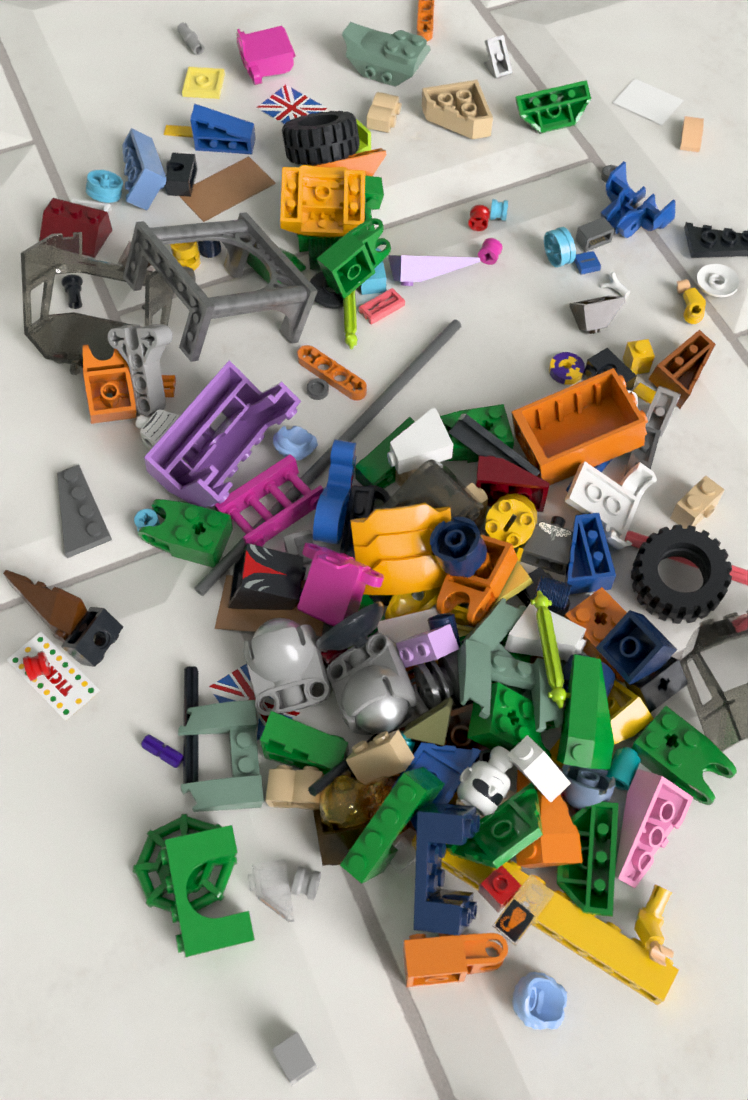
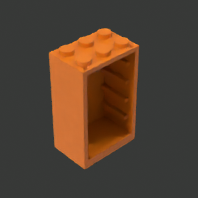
M614 368L511 411L514 435L528 462L540 470L537 477L547 481L549 486L576 475L579 465L583 462H587L592 467H595L644 446L645 435H647L645 426L648 420L644 411H639L636 406L637 401L634 394L627 391L623 376H618Z

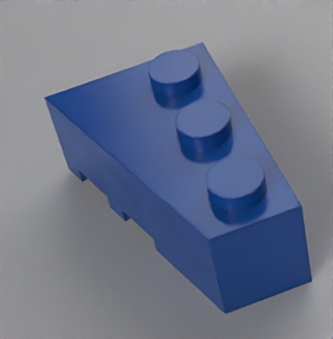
M194 103L190 121L196 151L253 154L256 140L254 123Z
M600 514L575 515L571 529L572 540L565 577V584H572L569 595L596 592L601 587L604 590H611L616 573Z

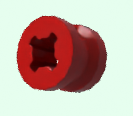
M475 205L471 208L468 225L472 230L483 231L488 227L489 209L484 205Z
M44 651L38 652L34 657H23V664L30 681L36 680L41 675H51L50 665Z

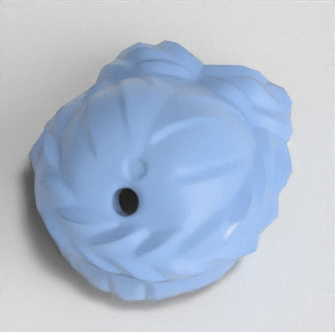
M283 426L273 437V444L279 454H282L284 457L291 454L296 460L306 458L318 446L316 437L300 426H293L291 429H286V426Z
M530 972L522 977L515 986L512 1000L513 1009L525 1026L540 1030L546 1028L551 1030L557 1029L564 1019L567 991L554 978L541 972Z

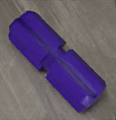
M146 735L141 742L143 749L156 757L159 756L161 760L174 768H178L183 761V755L168 745L165 746L162 741L152 735Z

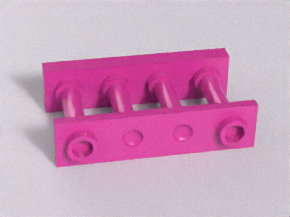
M290 454L231 492L223 503H216L214 506L216 511L229 514L231 519L246 534L243 536L245 545L249 543L262 547L271 538L313 510H316L319 497L324 489L320 485L311 490L297 476L299 474L297 462ZM287 481H290L303 494V497L294 503L278 488ZM269 493L285 508L275 516L259 501ZM249 506H252L266 521L255 529L240 514Z

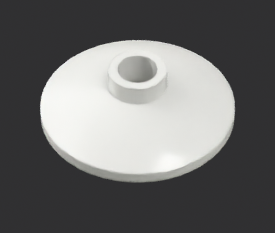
M709 264L699 270L697 284L708 295L727 297L738 289L739 277L728 266Z

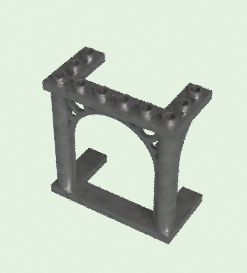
M247 212L239 213L238 220L149 228L144 221L136 222L123 275L124 280L133 291L142 290L149 262L187 307L189 315L179 348L190 362L199 360L210 321L216 318L269 310L279 311L285 314L280 331L291 344L298 343L318 292ZM209 240L220 241L224 244L227 251L224 266L234 278L242 276L250 252L261 260L268 269L270 283L257 291L208 298L165 245Z

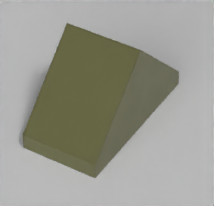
M451 697L408 723L403 732L405 737L444 746L453 704Z

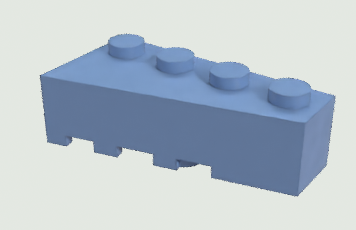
M131 128L122 144L123 162L126 163L124 175L128 176V181L125 183V189L129 191V194L126 195V202L148 210L160 188L162 189L165 186L166 176L153 139Z

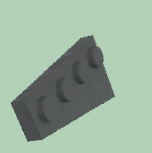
M79 464L58 472L57 478L66 557L70 558L111 541L112 538Z

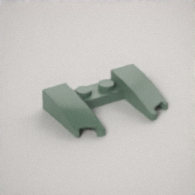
M500 599L461 643L463 644L465 639L487 644L490 645V653L514 659L500 642L527 608L522 605L516 608L506 604V599ZM560 660L563 669L565 660ZM501 683L532 701L531 690Z
M465 639L457 652L460 701L463 706L468 699L473 700L481 706L479 716L487 719L490 715L491 681L531 690L537 732H543L547 728L545 722L554 721L555 727L560 728L563 719V708H559L547 696L548 692H551L553 689L548 684L544 659L537 658L534 664L507 658L490 653V645Z
M255 700L223 702L188 708L187 714L191 716L186 727L180 725L178 736L229 733L232 772L231 778L181 784V792L185 794L190 791L197 803L192 807L193 812L261 808L264 800L262 777L259 772Z

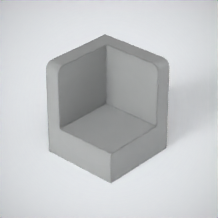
M311 530L283 536L286 553L304 557L303 565L312 563V559L302 554L305 543H313Z
M298 1032L273 1048V1053L291 1085L317 1069V1065Z

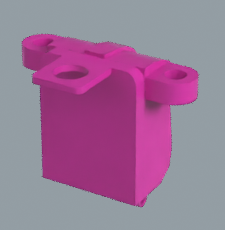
M282 25L248 34L237 29V46L240 57L254 85L261 84L264 76L284 74L292 69L294 66L293 58H295L296 54Z
M305 543L302 554L313 561L297 608L299 611L334 627L359 610L366 584L373 587H381L384 575L372 570L367 565L355 561L349 555L338 553L313 543Z

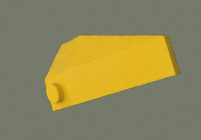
M614 680V685L607 701L615 745L636 735L654 718L639 696ZM559 738L551 748L550 753L552 754L551 760L562 769L565 764L557 761Z

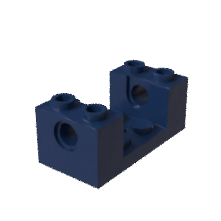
M431 803L418 811L413 930L459 936L476 919L477 902H473V892L441 889L445 882V870L441 869V860L445 857L446 844L463 845L466 843L467 838H472L475 836V832H479L480 816L476 815L475 806Z

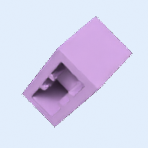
M450 624L416 634L396 643L399 656L405 668L439 659L459 649Z

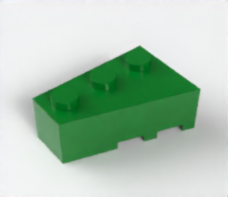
M408 417L365 458L357 463L355 466V478L363 487L374 485L385 489L395 482L396 468L395 466L391 467L387 453L390 452V442L415 422L411 417Z

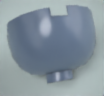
M566 764L562 767L561 772L571 784L561 792V795L574 810L580 811L582 808L586 809L585 806H591L601 801H610L615 788V778L612 777L610 779L606 777L607 770Z

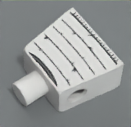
M161 409L157 410L151 418L140 415L136 420V427L141 429L140 435L143 444L151 450L180 415Z

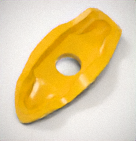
M442 587L423 591L424 596L420 601L415 600L411 593L393 595L385 612V620L429 610L437 603Z

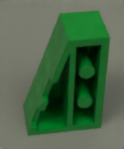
M273 711L269 714L260 739L265 759L303 769L306 766L316 767L319 771L323 772V775L345 759L349 753V744L344 738L337 735H329Z

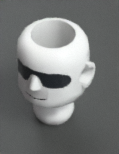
M501 746L494 747L491 750L488 763L477 761L471 767L466 768L460 776L461 783L457 789L458 798L466 806H475L476 812L486 816L494 813L503 799L507 797L510 779L505 772L514 765L507 755L509 753L508 750Z

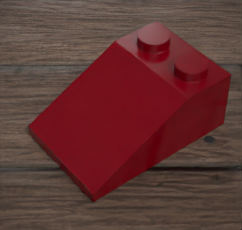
M479 456L475 486L483 489L487 494V507H492L504 495L518 493L526 496L534 504L537 512L544 511L549 490V483L503 458Z

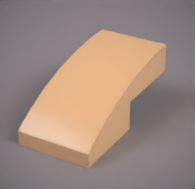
M684 117L680 150L700 151L704 119Z

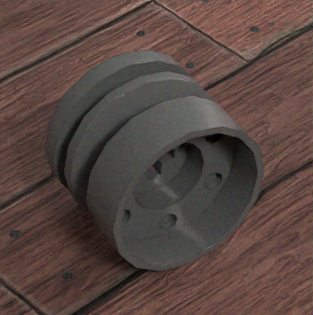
M458 650L439 658L438 665L433 660L425 662V664L421 663L413 666L419 695L429 710L449 697L457 705H462L460 701Z

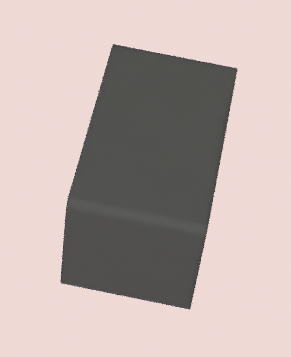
M605 217L579 226L575 240L587 252L610 243L614 228Z

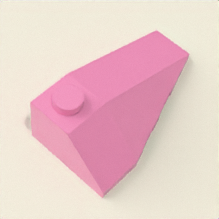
M637 769L627 792L615 878L633 888H636L653 864V855L659 847L665 848L669 842L667 836L672 829H678L683 823L693 799L691 795L663 776Z

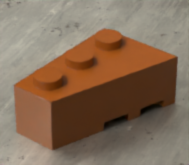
M699 329L655 367L648 380L657 388L662 386L681 394L676 405L681 409L689 398L716 344Z

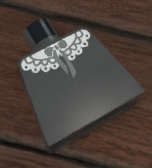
M553 516L550 523L539 522L523 549L521 562L565 576L572 540V531L564 528L565 519L560 516Z

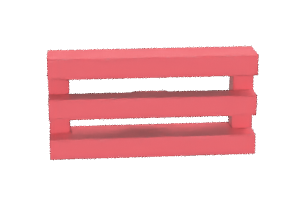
M391 288L359 306V313L364 314V318L369 319V323L372 325L405 306V300Z

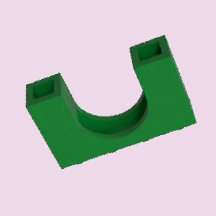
M425 767L404 772L340 866L361 884L383 873L399 851L392 845L396 837L419 810L434 801L445 783Z
M229 825L166 839L164 841L165 847L160 848L162 865L168 864L170 876L165 877L167 893H173L175 905L170 906L172 922H178L180 934L175 935L178 953L184 952V958L254 941L249 911L220 918H208L200 915L192 908L186 894L188 878L198 866L237 855L233 826Z

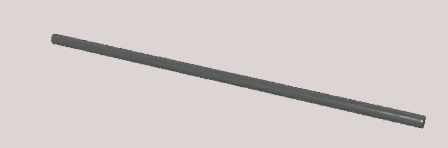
M454 319L338 440L352 442L461 328V323ZM332 446L300 478L307 486L331 463ZM293 485L285 493V496L293 503L302 493ZM277 502L269 512L275 516L285 508ZM261 518L253 528H257L266 521ZM243 538L194 587L199 595L204 596L237 561L246 546Z

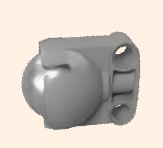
M286 618L271 619L257 629L252 640L244 642L243 652L256 699L255 707L260 714L269 716L271 711L278 714L289 713L313 706L330 697L331 686L327 679L320 649L316 645L317 637L311 625L300 626L295 621ZM316 683H322L325 687V692L320 697H315L312 693V688ZM267 697H272L275 701L274 708L270 711H266L263 707V701Z
M376 633L368 637L369 642L362 647L356 649L353 646L342 653L326 669L327 679L331 681L345 724L354 733L360 735L390 732L408 720L414 712V707H416V693L399 656L396 643L382 633Z

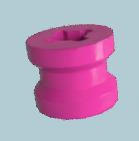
M494 238L485 239L482 248L478 252L480 261L487 265L495 264L498 260V255L502 252V244Z

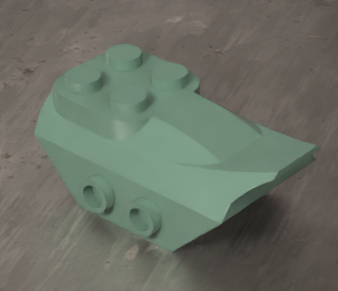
M350 22L342 32L347 47L345 56L361 76L394 87L413 77L431 50L425 38L405 32L404 30H398L393 34H389Z

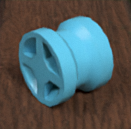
M492 199L490 220L500 218L502 221H506L508 200L498 202L496 199Z
M151 509L140 510L134 517L137 531L141 527L160 525L157 513Z

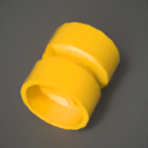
M197 242L170 244L173 256L182 267H190L193 270L199 267L201 259Z

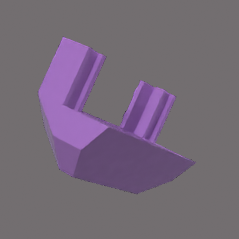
M229 360L144 457L146 470L168 492L190 504L204 508L208 506L211 508L216 503L221 504L230 495L228 490L233 485L230 481L224 484V480L227 477H232L239 469L237 467L238 463L245 461L251 455L252 451L250 449L253 445H258L264 439L265 435L263 433L268 427L274 424L280 425L285 419L290 420L297 413L296 407L301 400L282 381L261 392ZM222 412L227 418L214 431L210 424Z

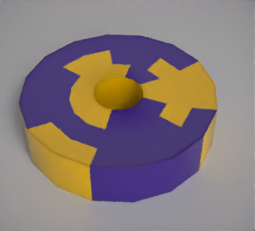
M571 352L556 354L549 366V374L552 379L563 385H572L580 381L585 370L582 358Z

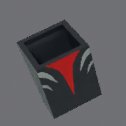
M247 543L234 564L228 608L292 610L299 603L303 591L301 581H303L306 573V567H303L304 557Z

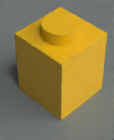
M649 339L627 342L622 359L624 364L636 375L650 373L655 355Z

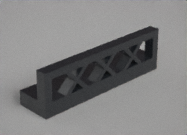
M462 414L448 432L478 456L503 458L535 476H538L540 470L467 414Z

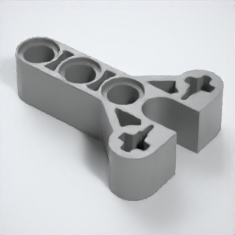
M140 324L126 325L111 329L108 332L109 344L117 349L129 364L136 408L139 414L144 416L154 414L160 409L164 410L166 406L159 360L166 345L171 343L173 334L171 329L164 324H151L140 327Z

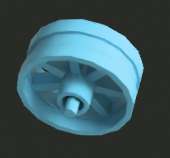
M93 170L87 174L86 193L88 196L105 203L120 200L123 189V180L120 176L106 170Z
M559 227L545 233L544 248L550 263L555 268L573 263L576 249L568 229Z

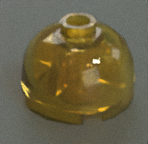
M348 776L335 778L321 792L319 797L321 821L326 826L331 827L330 822L338 823L339 828L357 826L368 820L370 812L372 815L374 813L370 790L362 782Z

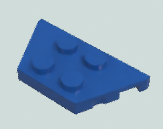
M421 743L414 753L415 758L408 768L400 774L392 789L404 772L425 767L445 783L432 803L449 804L461 783L460 776L462 772L476 762L481 750L472 748V750L459 749L456 746H436L431 743ZM416 813V814L411 818L410 822L412 823L413 827L415 828V830H416V832H417V813Z

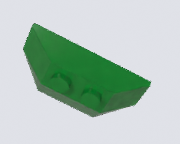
M585 80L515 97L519 116L541 134L575 126L591 101L588 82Z
M601 801L591 806H585L586 809L582 808L571 818L573 825H576L580 834L583 863L558 866L556 884L585 914L613 917L619 803Z

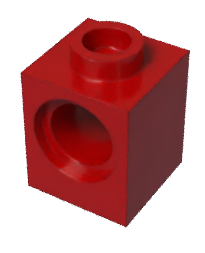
M500 866L480 884L478 892L499 913L519 893L522 885L503 866Z

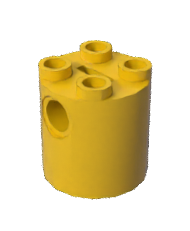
M518 493L504 495L489 509L486 516L485 530L489 537L511 543L513 548L524 544L531 537L537 523V510L526 496ZM513 514L517 517L514 522H511L509 520Z

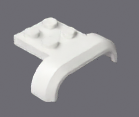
M583 462L579 465L564 501L582 514L599 513L607 543L615 549H622L632 545L630 541H625L626 534L643 493L657 479L652 470L642 463H638L629 470L618 485L587 462Z

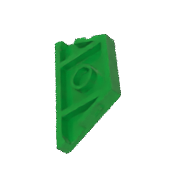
M532 783L528 784L498 806L494 813L480 819L479 832H475L474 837L467 838L465 844H446L449 853L456 857L498 869L541 837L543 831L538 793Z

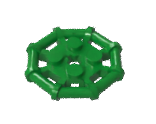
M181 814V817L153 831L150 829L146 833L148 837L136 865H133V873L136 874L147 900V906L150 908L154 906L171 912L170 906L175 905L173 900L162 897L167 891L165 877L170 876L168 864L162 865L160 851L155 863L149 862L156 845L160 848L165 847L162 838L178 830L181 832L179 836L188 835L189 828L202 832L222 827L220 824L214 825L189 817L188 814ZM237 857L204 863L190 874L186 885L188 901L189 894L198 892L202 887H205L209 892L189 902L196 912L218 900L221 902L224 899L223 894L233 867L237 864ZM214 866H222L214 886L213 883L209 882ZM156 871L161 884L154 889L148 873Z

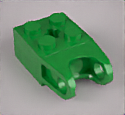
M378 218L364 221L317 258L329 287L343 299L375 274V268L391 251L390 242L385 238H379L383 233L384 225ZM372 225H379L373 231L368 230V228ZM386 245L384 250L376 251L378 246Z
M504 404L460 410L440 416L447 432H449L462 414H467L513 450L514 437ZM448 433L453 443L452 458L444 461L478 462L479 456Z
M156 499L152 502V510L165 519V521L158 526L141 527L138 531V536L144 542L170 553L173 557L214 568L219 563L233 531L229 514L178 501Z
M497 682L491 684L490 715L487 719L479 716L481 706L473 702L467 738L491 750L496 746H501L510 752L528 735L552 759V754L542 742L541 732L536 731L534 707L530 699ZM554 721L545 722L546 731L556 728Z
M667 706L660 711L631 747V749L638 753L637 756L641 759L640 763L652 773L663 776L691 795L693 799L705 805H711L716 797L709 785L704 781L703 772L710 771L729 779L734 777L737 772L732 761L709 738Z

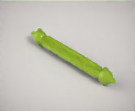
M355 290L343 299L345 343L350 349L357 345L358 340L355 335L357 331Z
M537 591V596L534 600H531V605L538 609L536 619L548 684L553 689L551 692H548L547 696L559 708H563L566 698H569L570 694L566 693L562 688L564 678L552 616L547 608L548 605H552V601L548 600L541 591Z

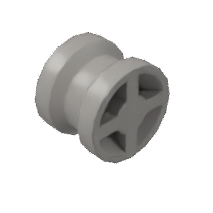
M299 866L291 893L294 895L301 893L306 895L308 899L314 900L319 887L321 872H309L305 867Z

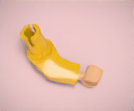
M689 280L677 281L678 294L683 293V299L686 303L683 317L687 323L697 324L704 317L706 300L696 288H690Z
M655 884L646 906L642 907V909L639 908L634 930L644 947L650 951V959L666 967L665 957L673 958L674 954L671 949L663 946L664 937L660 928L664 923L662 914L672 892Z

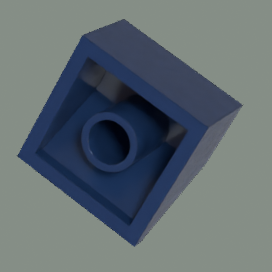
M631 610L623 616L596 647L628 684H633L660 669L678 650L643 614Z

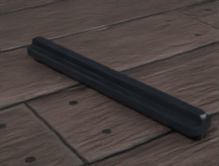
M187 666L184 669L185 727L191 716L187 714L188 708L198 707L199 671L195 666ZM183 735V784L198 782V735Z

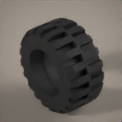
M347 111L319 112L299 116L298 118L291 119V121H287L282 128L286 158L291 163L297 165H317L339 161V159H345L348 156L354 155L360 146L356 117Z
M681 524L673 525L671 530L666 526L659 529L658 534L652 533L648 536L646 542L642 543L631 571L633 592H638L637 600L641 605L647 604L646 611L651 615L656 612L660 614L658 619L666 621L667 618H671L672 623L680 624L682 620L692 623L698 617L700 619L707 617L720 604L728 591L727 588L731 584L732 576L730 572L732 571L731 562H726L729 556L726 549L721 550L719 548L721 542L717 538L713 540L709 538V532L705 530L702 533L695 531L696 527L688 525L687 529H683ZM669 557H682L690 560L699 568L702 574L703 584L701 588L693 592H679L671 589L659 576V563Z

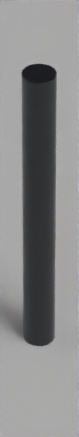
M378 734L373 735L366 742L368 743L370 741H373L374 737H376ZM348 756L308 788L312 796L319 794L350 768L346 762Z

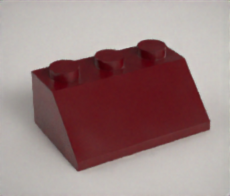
M52 198L43 211L39 241L41 244L95 258L113 229L108 212Z

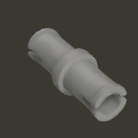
M180 23L177 31L184 38L185 44L190 46L195 54L200 55L204 51V46L198 40L197 34L191 31L186 23Z

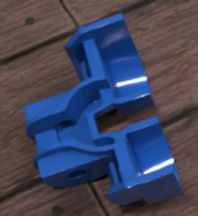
M623 161L610 173L605 185L606 193L612 203L601 211V218L605 217L615 229L616 234L620 233L623 237L629 238L640 227L647 231L663 229L674 220L676 204L674 199L661 211L656 205L654 194L636 209L632 207L645 197L646 188L643 186L636 193L631 189L626 178V162Z

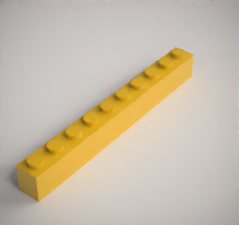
M417 833L412 839L411 846H413L415 850L417 842ZM447 848L445 857L441 860V867L476 890H479L480 884L495 870V868L453 856ZM508 860L502 865L522 885L519 893L513 899L535 916L530 922L532 926L657 1006L665 1000L679 969L673 966L674 963L669 958L665 957L666 967L652 961L649 956L650 951L644 947L640 940L636 938L629 939L621 934V929L611 922L604 923L596 918V915L583 913L574 903L570 902L571 899L564 892L559 890L554 892L545 886L546 882L536 875L529 876L521 871L522 868L517 866L516 862ZM512 900L504 908L507 909Z

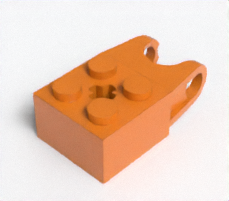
M88 344L83 345V377L91 424L136 418L134 392L130 369L126 360L115 348L114 354L110 359L105 361L98 360L92 355ZM107 394H112V397H107Z
M482 535L487 547L484 563L471 577L447 574L436 605L437 612L443 614L451 612L458 604L469 603L467 620L473 626H476L497 601L518 561L511 543Z
M601 587L567 612L564 618L586 629L583 637L586 640V644L582 651L587 656L601 659V662L613 670L615 678L624 682L625 679L596 649L600 642L627 613Z
M438 933V937L427 938L426 934L410 935L409 940H404L403 946L406 986L415 987L464 982L466 975L498 970L508 954L507 941L498 933L462 934L459 936ZM490 940L498 941V942L501 944V946H500L499 944H497L496 942H493V941H490ZM485 949H494L498 953V956H489Z

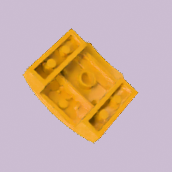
M302 165L299 168L282 167L281 229L308 236L339 237L346 235L364 222L365 171L348 170L345 167H314Z
M427 503L404 507L375 509L367 518L350 520L355 561L367 565L372 570L384 575L381 587H373L366 584L363 594L399 595L442 587L447 573L441 569L432 552L430 536L439 523L451 521L450 507L434 509Z

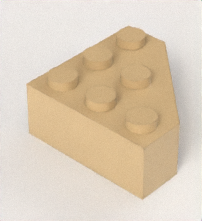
M478 80L422 88V110L426 120L471 139L491 136L493 117Z

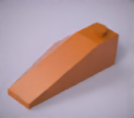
M519 769L517 771V792L531 783ZM536 788L543 835L516 854L517 866L533 869L583 863L580 834L576 825H573L566 802L563 801L560 794L550 802Z

